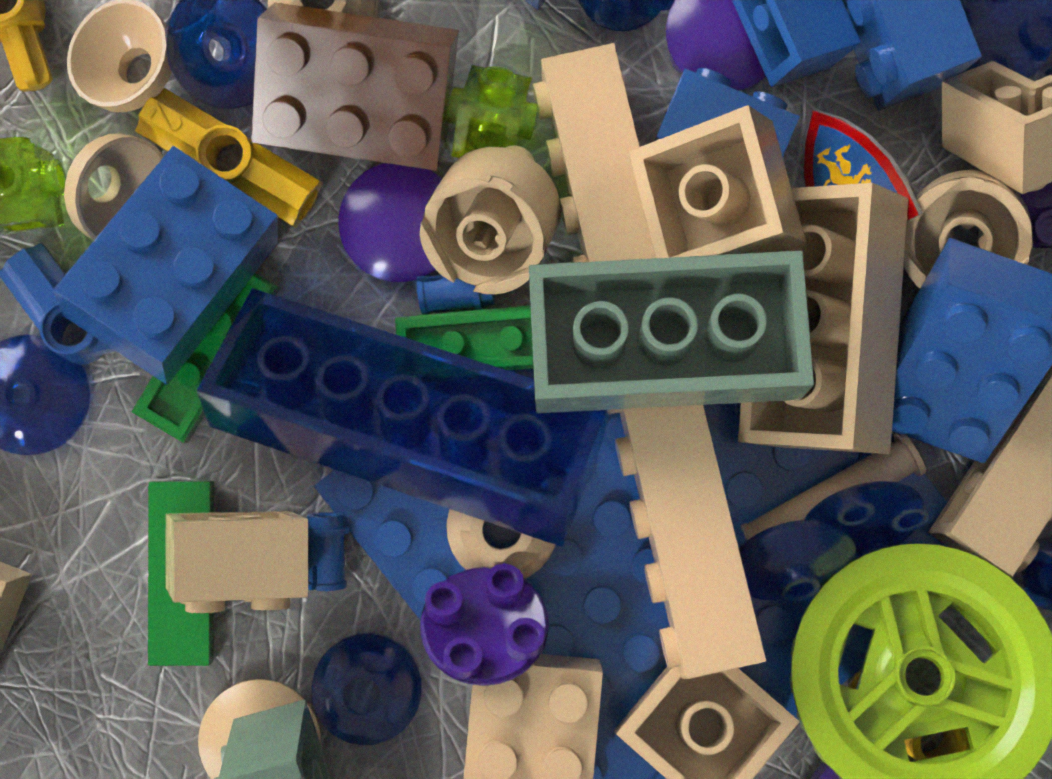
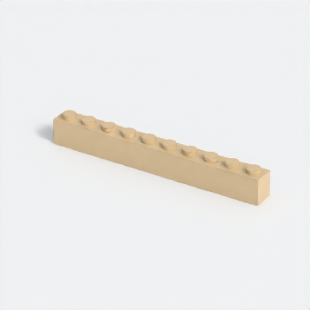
M614 43L542 58V82L533 83L532 87L539 119L550 118L555 139L546 140V149L553 177L564 175L569 195L568 197L559 198L564 228L567 235L578 234L582 255L573 257V263L656 258L628 152L640 146ZM690 405L607 410L609 415L620 413L625 437L615 439V445L623 476L633 474L635 476L640 499L629 502L637 538L649 537L655 563L646 564L644 568L652 602L664 601L670 627L659 629L668 669L679 666L682 679H690L766 662L704 406Z

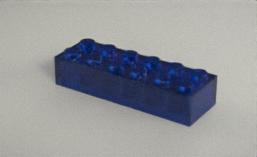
M254 288L251 289L196 390L211 428L563 547L604 441L608 410L537 413L535 384L532 378Z

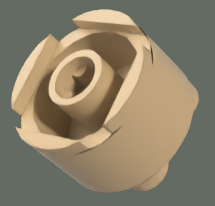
M515 145L506 148L485 147L468 152L453 163L428 200L420 226V239L423 250L430 263L443 277L453 283L458 278L476 286L473 290L474 292L501 294L517 289L529 280V265L541 263L560 224L561 206L557 189L547 172L534 161L532 154L523 147Z
M976 169L956 171L935 179L915 197L923 214L907 221L904 267L909 277L919 288L923 285L948 239L955 238L956 230L954 227L957 225H961L967 230L974 226L980 228L978 232V248L1026 265L1028 264L1033 247V230L1028 208L1016 190H1013L996 178Z

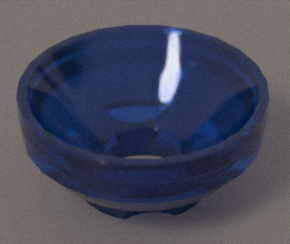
M373 632L350 635L333 644L321 657L315 668L311 684L313 706L323 726L337 738L356 745H376L388 741L401 733L413 720L422 696V677L418 664L411 653L400 642L386 635ZM360 677L368 678L379 686L381 702L375 710L361 713L353 710L348 705L345 698V690L347 684L353 679Z

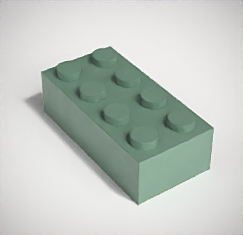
M803 251L529 265L537 413L801 400L814 386Z

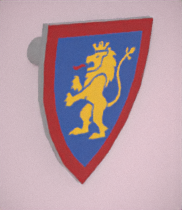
M818 109L812 111L805 141L804 179L806 187L874 183L908 198L907 221L923 214L911 189L909 178L901 172L893 157L870 134L845 118Z

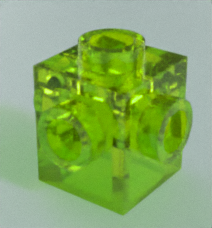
M471 65L464 88L454 86L449 101L447 123L456 125L451 157L460 158L468 152L485 147L506 148L513 145L518 146L520 139L531 141L538 112V104L528 102L532 77L518 75L507 68L499 66L485 68Z
M27 137L0 139V233L4 235L64 226L60 196L64 195L66 181L63 166L59 159H54V154L35 143H31V139Z

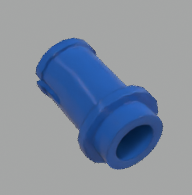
M442 275L417 277V295L422 315L474 307L475 310H484L485 306L495 305V294L474 292L473 290L476 286L458 278L453 283Z
M321 512L308 514V590L336 591L347 587V580L345 579L344 535L350 533V526L344 525L343 513Z

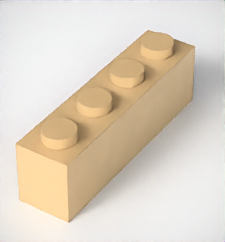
M1052 366L985 463L973 462L928 532L947 547L975 555L994 565L1009 577H1013L1015 572H1021L1032 562L1039 549V543L1036 540L1047 522L1052 521Z

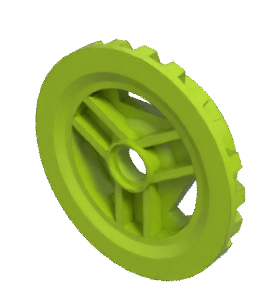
M905 544L883 548L862 556L837 572L819 590L807 606L801 618L791 650V693L794 696L797 709L796 715L800 721L801 728L810 739L814 751L840 777L839 779H1024L1035 768L1046 752L1052 739V634L1037 606L1025 591L994 565L975 555L941 545ZM948 606L959 612L987 642L992 656L984 663L938 616ZM853 624L873 630L856 689L839 684L838 675L849 630ZM915 658L930 660L937 666L940 672V685L929 696L915 693L906 682V668ZM965 728L970 746L965 751L909 762L904 740Z

